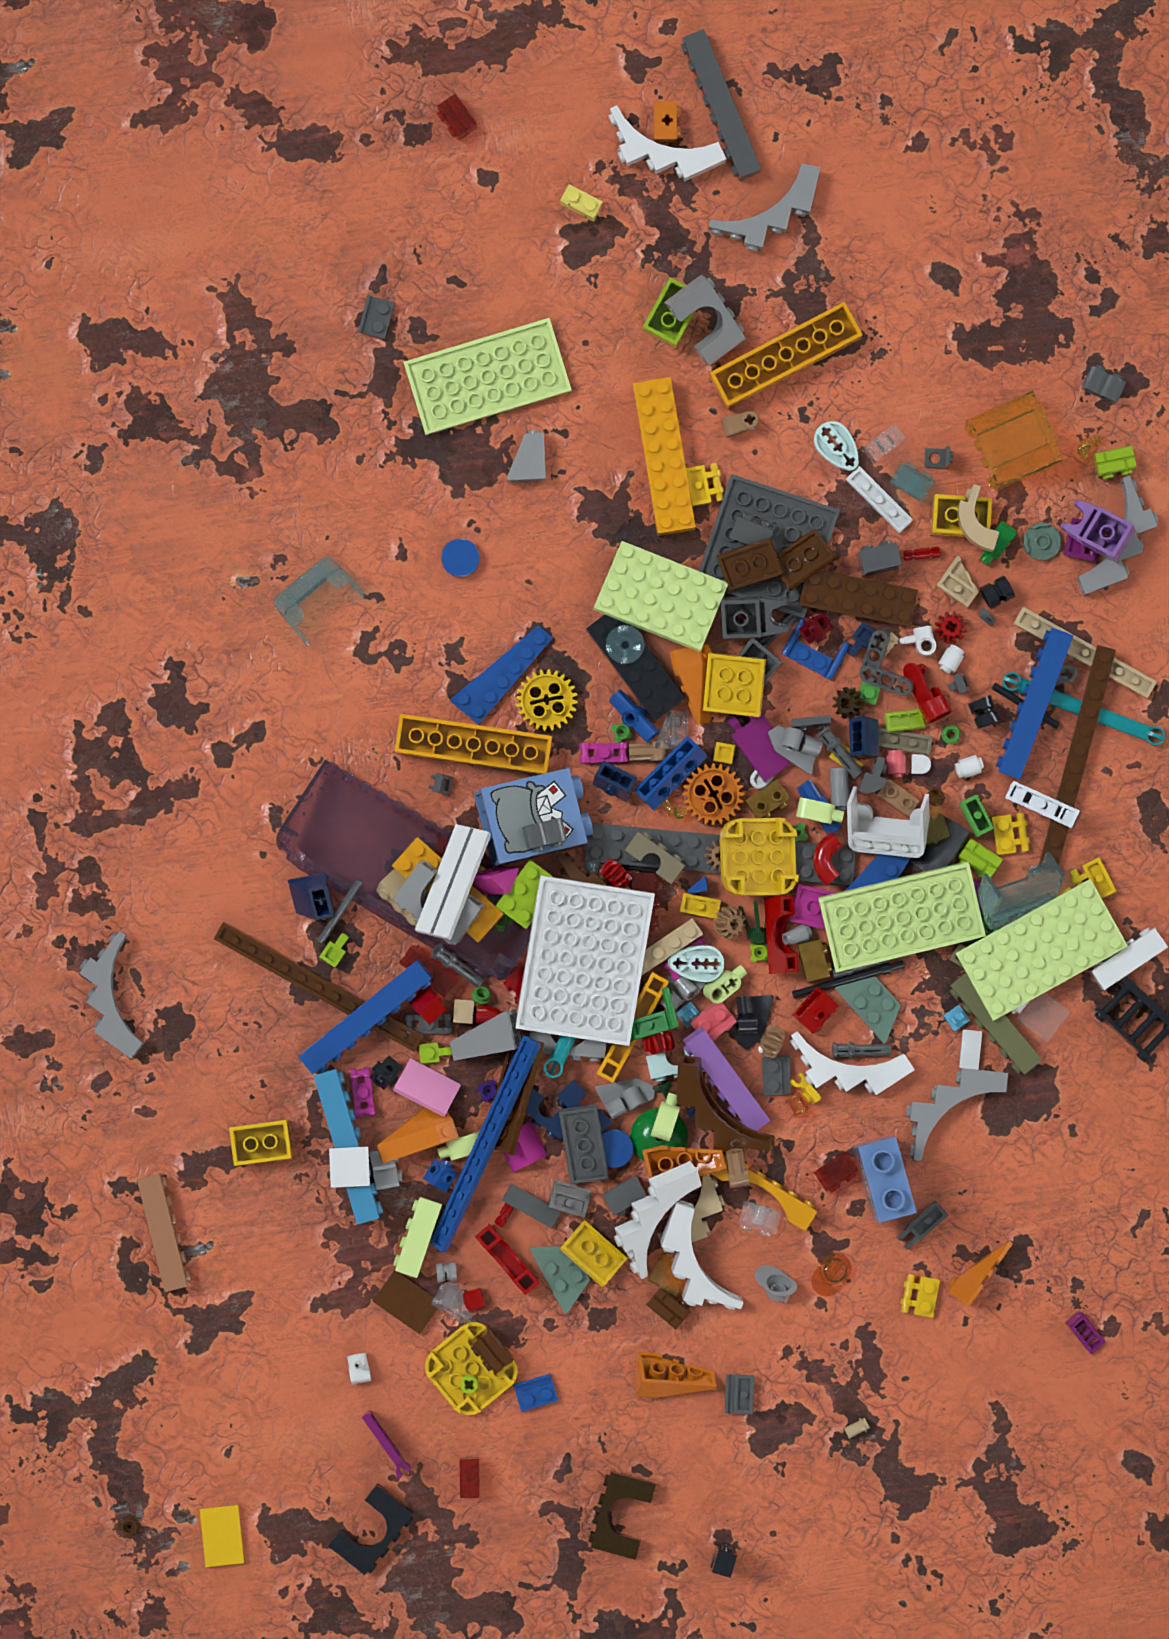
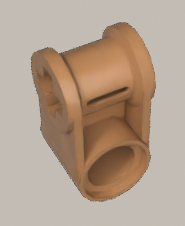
M753 411L721 418L726 438L754 430L759 423L758 416ZM747 417L755 419L752 425H749L748 422L745 423Z

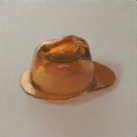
M841 1253L827 1255L812 1275L811 1284L813 1289L822 1296H831L837 1293L851 1273L849 1259Z

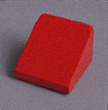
M480 1287L462 1293L467 1312L486 1306Z

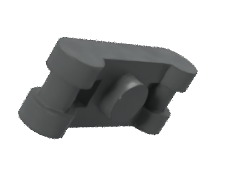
M441 1014L431 1025L420 1015H403V1021H405L406 1025L423 1034L454 1033L451 1021L453 1020V1014ZM414 1020H419V1028H413ZM438 1020H444V1028H438Z

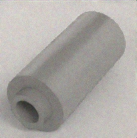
M830 768L831 804L836 805V810H847V803L850 797L849 772L845 768Z

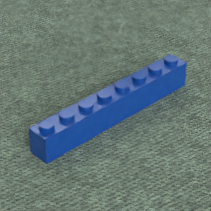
M1053 627L1050 628V631H1045L1043 641H1045L1043 649L1039 648L1036 659H1039L1037 666H1033L1030 671L1029 677H1032L1029 685H1025L1022 695H1025L1023 703L1019 702L1016 709L1018 717L1016 721L1012 720L1009 731H1012L1009 739H1005L1002 749H1005L1003 757L999 756L996 767H998V772L1017 779L1021 778L1074 635Z
M418 959L300 1054L298 1058L312 1075L315 1072L320 1074L328 1068L326 1064L330 1060L335 1062L343 1055L341 1051L345 1048L350 1050L357 1044L356 1039L360 1036L365 1038L370 1034L372 1026L375 1024L380 1026L387 1020L385 1016L388 1013H396L402 1008L400 1004L403 1001L407 1000L409 1002L417 996L415 992L419 988L422 990L427 988L431 984L430 980L433 978V975Z

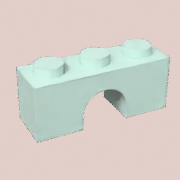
M684 1049V1054L689 1056L686 1050ZM665 1052L646 1056L650 1078H655V1082L667 1080V1075L674 1074V1078L677 1077L678 1065H671L666 1059Z

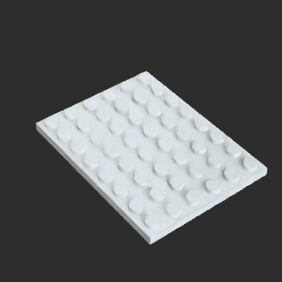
M540 875L515 1028L629 1046L655 894Z

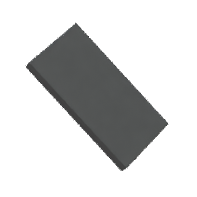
M597 1104L559 1109L570 1183L577 1184L609 1179Z

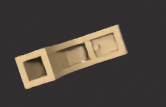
M973 484L971 489H967L965 499L968 501L960 500L958 504V523L964 536L973 545L985 551L993 552L999 532L988 529L978 522L975 516V504L981 486Z

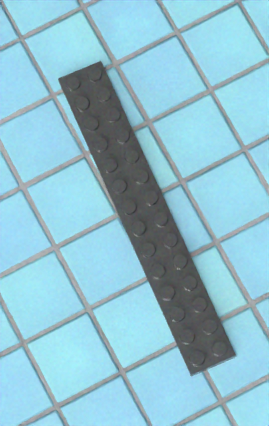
M592 823L593 833L587 836L588 843L585 861L605 863L609 859H614L620 865L660 868V859L655 854H647L639 862L625 852V849L637 832L642 834L644 831L652 837L651 841L656 845L661 843L668 848L667 853L671 856L676 854L684 860L682 864L685 866L682 870L721 874V872H718L719 866L711 870L714 863L706 864L711 857H704L706 853L711 854L706 849L707 846L714 849L712 846L713 841L719 846L720 835ZM795 842L796 875H799L798 881L822 883L813 866V855L818 844ZM842 846L833 855L832 864L840 875L829 884L850 886L853 883L856 851H853L850 847ZM719 851L718 854H715L716 859L719 858L718 861H720V851Z

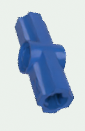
M618 690L611 696L609 702L622 715L621 719L624 725L632 727L646 743L658 735L659 731L647 719L643 707L636 706L622 690Z
M810 779L796 788L802 798L828 803ZM832 821V824L819 822L826 834L834 833L842 827L840 822Z

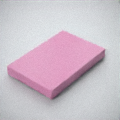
M410 1058L393 1091L445 1117L461 1084Z

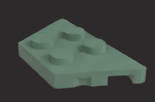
M876 976L837 986L835 990L881 1042L885 1044L900 1009V1003Z
M561 1246L529 1248L565 1314L568 1313L590 1281L589 1276L559 1249Z

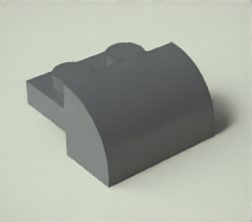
M878 756L875 759L871 774L865 772L862 775L857 793L862 795L874 794L885 785L887 779L880 776L885 774L887 764L884 762L886 758Z

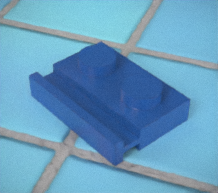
M550 1373L513 1384L521 1412L558 1401Z

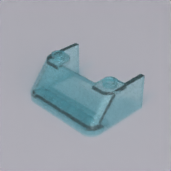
M331 557L320 559L274 599L275 609L306 646L310 643L296 627L304 618V613L298 604L325 581H328L335 588H342L349 583L362 600L366 598L354 581Z
M1050 852L1045 854L1041 865L1030 867L1026 878L996 888L988 874L983 875L978 889V897L985 923L989 929H996L1007 925L1057 897L1065 874Z

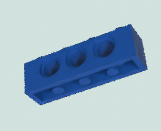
M687 736L634 791L655 811L708 756Z

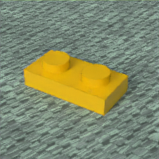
M683 893L680 912L717 919L716 912H719L721 900Z

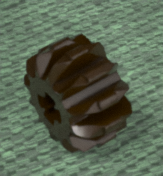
M843 687L842 691L838 690L836 692L838 697L832 698L836 701V704H833L832 707L838 708L835 714H841L843 719L847 717L851 719L855 715L859 716L861 714L859 709L865 708L861 705V702L865 701L864 698H860L861 691L856 692L855 687L850 689Z

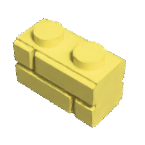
M569 184L560 200V205L583 217L586 216L587 219L594 222L603 206V201Z

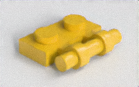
M717 463L710 464L711 471L705 472L704 465L686 468L692 507L711 503L710 495H716L717 502L723 500V493L725 491L721 485L720 476L722 475L721 470H718ZM708 478L713 479L714 488L712 489L708 487Z
M1024 813L1016 814V822H1012L1011 815L991 817L992 826H994L993 834L997 855L1016 853L1015 845L1021 844L1022 852L1029 851L1028 843H1030V838L1027 837L1026 826L1028 824ZM1018 827L1020 838L1014 839L1013 828Z
M1100 857L1082 865L1085 873L1079 875L1077 869L1070 871L1073 878L1071 880L1076 886L1082 884V880L1086 878L1088 880L1091 879L1101 899L1116 892Z
M908 1274L903 1286L905 1287L904 1296L900 1302L902 1304L901 1312L908 1313L909 1306H914L913 1314L933 1318L940 1280L920 1276V1282L914 1283L915 1275ZM913 1289H918L916 1301L911 1300Z

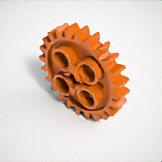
M712 763L711 768L704 764L703 771L697 767L698 774L691 772L693 779L686 778V781L690 784L683 785V788L688 790L682 793V796L688 798L683 803H689L690 805L686 808V811L693 810L691 817L697 814V821L699 822L703 818L705 825L708 820H711L712 826H714L716 820L721 825L723 818L729 822L728 815L735 817L734 809L740 811V807L737 804L744 802L739 799L740 796H744V793L739 792L744 786L737 785L740 778L734 779L733 777L736 772L729 774V767L725 771L722 770V764L719 765L718 769L715 768L714 763ZM714 776H719L722 779L720 786L712 784L711 779ZM705 779L710 784L711 789L718 792L716 797L723 809H719L713 797L709 798L710 791L704 783ZM697 786L705 788L706 793L703 796L696 795L695 788ZM729 793L732 797L731 802L724 803L721 800V795ZM708 802L713 803L715 811L711 813L706 812L704 805Z

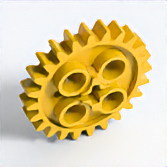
M541 669L538 676L535 672H532L533 678L531 679L526 676L528 683L521 682L524 688L517 689L521 696L516 697L517 700L521 701V703L516 705V707L522 708L519 715L525 714L523 721L529 719V726L535 723L536 730L543 726V731H546L547 726H550L551 731H553L554 725H557L560 729V722L568 724L566 717L573 718L570 711H576L572 705L578 704V701L573 700L577 693L571 692L575 686L569 687L568 684L571 680L564 681V674L558 677V671L551 675L550 669L547 670V674H544ZM552 684L560 687V691L557 694L549 692V687ZM532 688H539L541 695L534 698L530 695V691ZM545 695H548V698L564 697L560 700L549 701V705H546L545 702L530 705L531 701L543 700ZM561 703L564 709L562 712L556 713L552 709L553 705ZM541 706L544 708L545 712L542 716L534 714L536 707Z

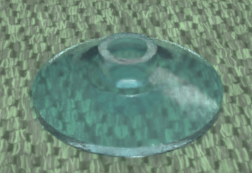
M628 625L618 626L609 633L606 640V649L614 661L621 664H629L636 661L642 655L644 639L636 628ZM623 642L629 644L627 649L622 648L621 644Z

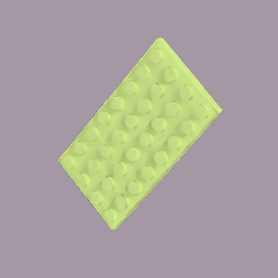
M550 318L404 361L425 435L572 391Z
M968 861L818 897L835 972L986 936Z
M1089 879L955 954L992 1021L1121 951L1128 947L1093 882Z

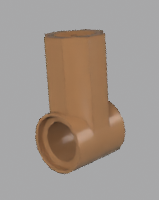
M666 741L629 744L630 761L650 760L655 762L663 761L667 757Z
M733 1148L726 1151L730 1188L750 1185L748 1171L745 1168L743 1150Z

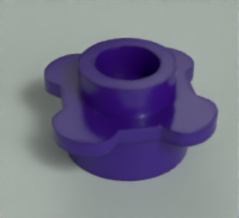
M489 1080L488 1083L478 1086V1091L481 1092L484 1102H488L491 1098L495 1097L497 1089L494 1080Z

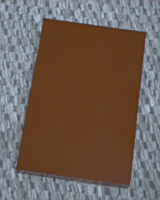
M813 529L777 554L784 571L783 574L778 576L788 590L791 591L835 561L837 557L817 530Z
M771 537L717 555L725 581L728 584L729 592L784 573Z
M395 1270L373 1300L375 1304L418 1334H421L442 1303Z

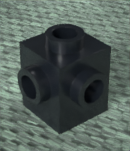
M388 1055L382 1063L378 1061L371 1069L374 1072L369 1078L373 1080L376 1086L384 1090L388 1085L392 1087L398 1081L397 1075L403 1067Z

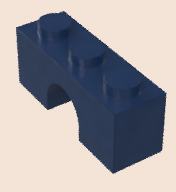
M573 1080L557 1094L559 1099L556 1101L564 1109L566 1107H579L580 1100L587 1093ZM599 1108L598 1114L601 1132H603L613 1122Z
M532 1088L525 1115L531 1116L533 1118L531 1122L537 1127L544 1126L548 1130L546 1134L554 1140L557 1137L561 1139L563 1135L559 1110L552 1117L542 1116L539 1112V1104L544 1097Z

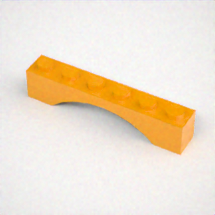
M652 972L637 999L634 1020L652 1014L663 994L662 988L667 987L669 981ZM637 1040L630 1042L629 1046L613 1043L596 1074L614 1083Z
M723 1153L726 1170L713 1173L712 1175L722 1181H729L727 1155ZM745 1163L749 1182L757 1184L770 1192L781 1204L788 1221L806 1231L817 1213L814 1210L815 1205L807 1200L804 1203L799 1201V1195L790 1190L786 1193L781 1190L782 1185L774 1180L771 1183L766 1181V1175L757 1170L753 1173L748 1170L749 1165Z

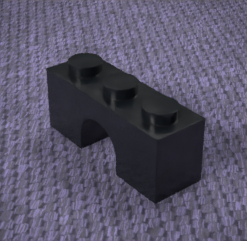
M726 1542L716 1544L710 1564L712 1573L731 1578L737 1558L736 1550L732 1544Z

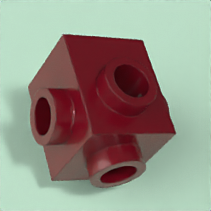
M821 613L816 617L811 615L803 621L804 625L799 628V631L808 644L814 641L818 644L827 638L825 634L834 627L825 614Z

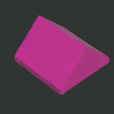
M519 867L489 868L476 873L472 886L481 894H509L519 873Z
M531 1121L522 1125L514 1155L504 1153L512 1172L547 1156Z

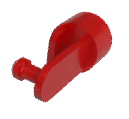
M913 662L907 663L903 668L904 677L911 679L914 684L912 693L926 724L933 723L949 715L952 709L945 695H942L939 687L929 689L922 675L926 673V666L924 664L917 665Z

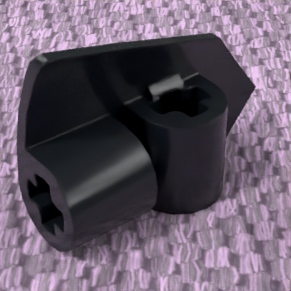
M773 995L736 997L738 1015L736 1018L737 1044L744 1049L749 1050L762 1038Z

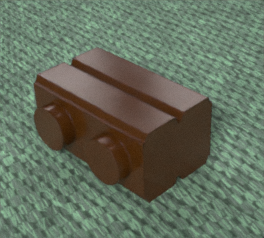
M667 1286L665 1288L660 1287L646 1305L676 1330L690 1314L688 1310L690 1306L682 1299L680 1301L676 1300L673 1297L675 1293Z
M489 1327L471 1339L473 1345L471 1350L477 1357L482 1356L485 1360L482 1363L489 1372L493 1370L497 1374L514 1360Z

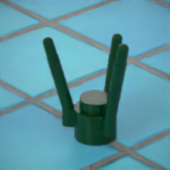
M754 900L756 927L752 928L751 932L747 919L743 921L746 925L747 937L751 939V944L767 942L766 921L763 930V927H760L757 900ZM739 906L738 909L741 910L742 915L746 917L742 906Z

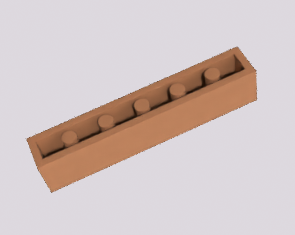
M160 1173L137 1179L164 1291L168 1292L187 1287L191 1277L189 1270L185 1271L184 1263H186L184 1251H180L179 1244H182L180 1234L175 1231L174 1226L177 1225L175 1214H171L170 1211L172 1201L170 1195H166L165 1188H168L166 1177H162Z

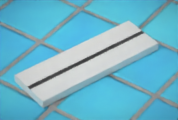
M455 825L415 930L417 932L451 940L491 833L462 825Z

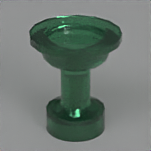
M672 1078L653 1086L652 1089L658 1093H663L665 1099H667L668 1093H671L670 1089L673 1086L672 1082L674 1080Z

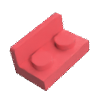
M723 1002L711 1004L689 1021L694 1030L702 1027L713 1042L721 1033L730 1030L734 1023L737 1022Z

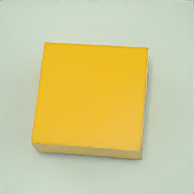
M716 742L713 761L732 764L735 745Z

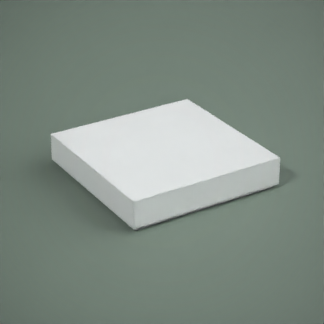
M368 1147L329 1148L331 1187L370 1186Z

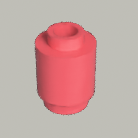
M903 750L888 751V756H886L887 774H891V778H902V774H906V761Z

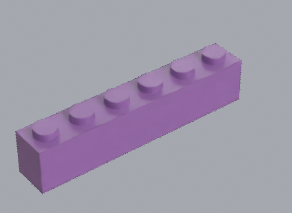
M702 1027L683 1039L686 1044L683 1048L689 1056L701 1057L702 1071L705 1070L708 1074L705 1078L711 1086L716 1085L719 1089L716 1093L722 1101L727 1100L730 1104L727 1108L733 1116L738 1115L741 1120L739 1123L757 1131L770 1121Z

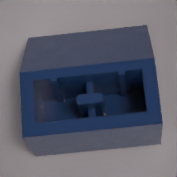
M326 872L288 880L297 914L314 920L334 917V905Z

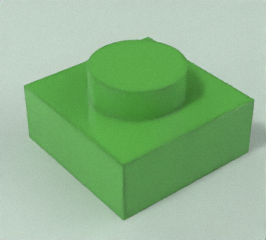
M862 681L859 690L862 692L860 698H864L865 703L876 705L880 688Z

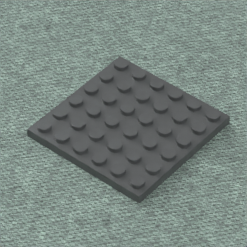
M731 474L699 572L725 581L717 555L747 545L730 538L740 512L743 514L748 512L760 521L762 519L770 521L772 526L776 527L772 535V541L778 554L813 529H816L827 545H829L840 510ZM779 576L730 592L727 586L725 593L736 597L771 596L789 599V604L777 607L775 610L803 619L808 608L798 606L802 583L789 591Z

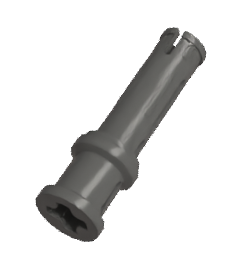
M827 726L816 737L824 742L827 746L826 749L833 752L853 779L863 773V770L843 748L841 739L833 734L830 726Z
M442 943L433 949L431 957L442 962L445 968L453 969L475 987H479L483 983L484 977L457 959V955L445 949Z
M833 1042L832 1057L833 1059L837 1057H849V1059H852L855 1056H891V1044L854 1045L852 1042L848 1044Z

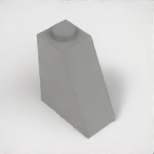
M530 430L528 434H524L508 473V482L546 481L544 433H540V430Z

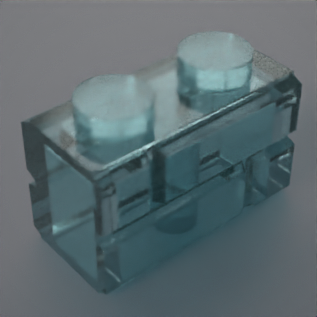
M908 461L906 463L901 462L889 483L922 503L935 482L932 480L933 476L925 471L922 473L915 470L916 466Z

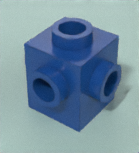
M434 1159L423 1179L438 1189L447 1192L458 1172L453 1170L452 1167L454 1165L446 1160L440 1162Z

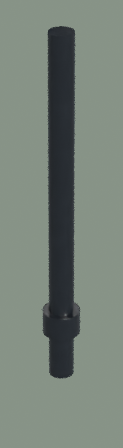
M903 960L891 964L887 962L880 964V967L794 990L792 994L794 998L811 994L816 987H819L821 990H827L880 974L884 976L891 974V971L905 968Z

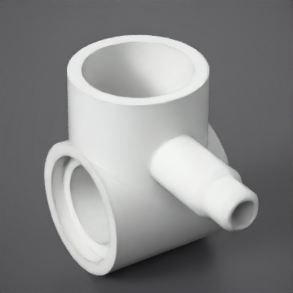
M932 626L913 629L914 635L899 639L900 644L916 643V651L923 657L930 656L936 649ZM924 641L929 642L931 645L930 651L922 650L921 643Z
M366 1353L347 1356L352 1385L370 1382L371 1375Z

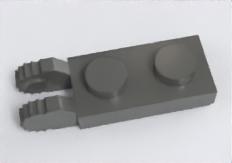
M934 1201L908 1224L907 1228L896 1238L900 1241L911 1231L915 1237L904 1246L908 1250L940 1224L948 1214Z

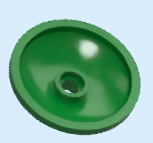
M659 1108L649 1109L637 1117L631 1128L630 1139L633 1143V1150L640 1159L645 1162L642 1150L653 1147L686 1148L688 1131L679 1115L677 1116L669 1142L665 1140L658 1141L656 1137L651 1136Z

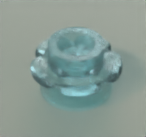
M585 862L584 869L589 874L592 872L599 873V869H601L600 862Z

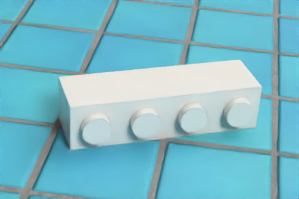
M1149 927L1139 933L1141 937L1135 941L1131 938L1126 942L1128 947L1113 954L1104 962L1101 961L1092 966L1093 969L1089 972L1101 990L1107 989L1168 948L1155 928L1151 930Z

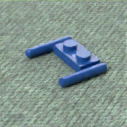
M800 618L781 654L832 681L850 647V643L845 641L833 660L797 641L801 634L799 628L804 625L803 621L805 620Z

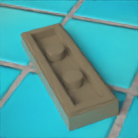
M878 727L879 747L930 756L932 736L903 731L887 733L886 728Z

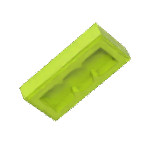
M919 709L884 714L887 733L925 728L924 718Z

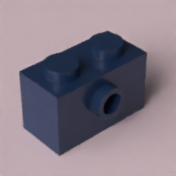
M866 716L849 719L850 757L866 760L879 756L877 719Z
M603 760L594 776L592 785L602 789L609 796H615L627 802L635 788L637 777Z

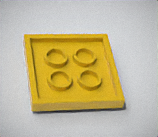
M708 653L703 711L760 717L766 659Z

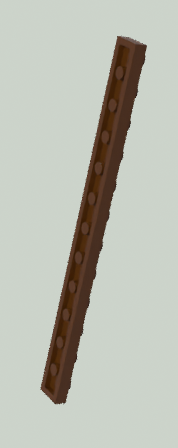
M1097 645L1056 797L1057 801L1073 808L1075 807L1116 652L1115 649ZM1060 807L1055 816L1059 815L1061 811ZM1052 819L1050 820L1038 868L1054 872L1058 871L1069 827Z
M225 922L222 923L214 937V940L347 1015H350L366 1002ZM389 1014L385 1016L387 1020L380 1026L375 1024L371 1027L413 1052L416 1051L424 1037L423 1033Z

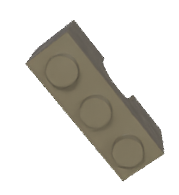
M643 831L642 834L637 832L625 849V852L639 862L647 854L657 855L661 865L656 874L671 885L685 865L682 864L684 860L676 854L671 856L667 853L668 848L661 843L657 845L651 841L652 837Z

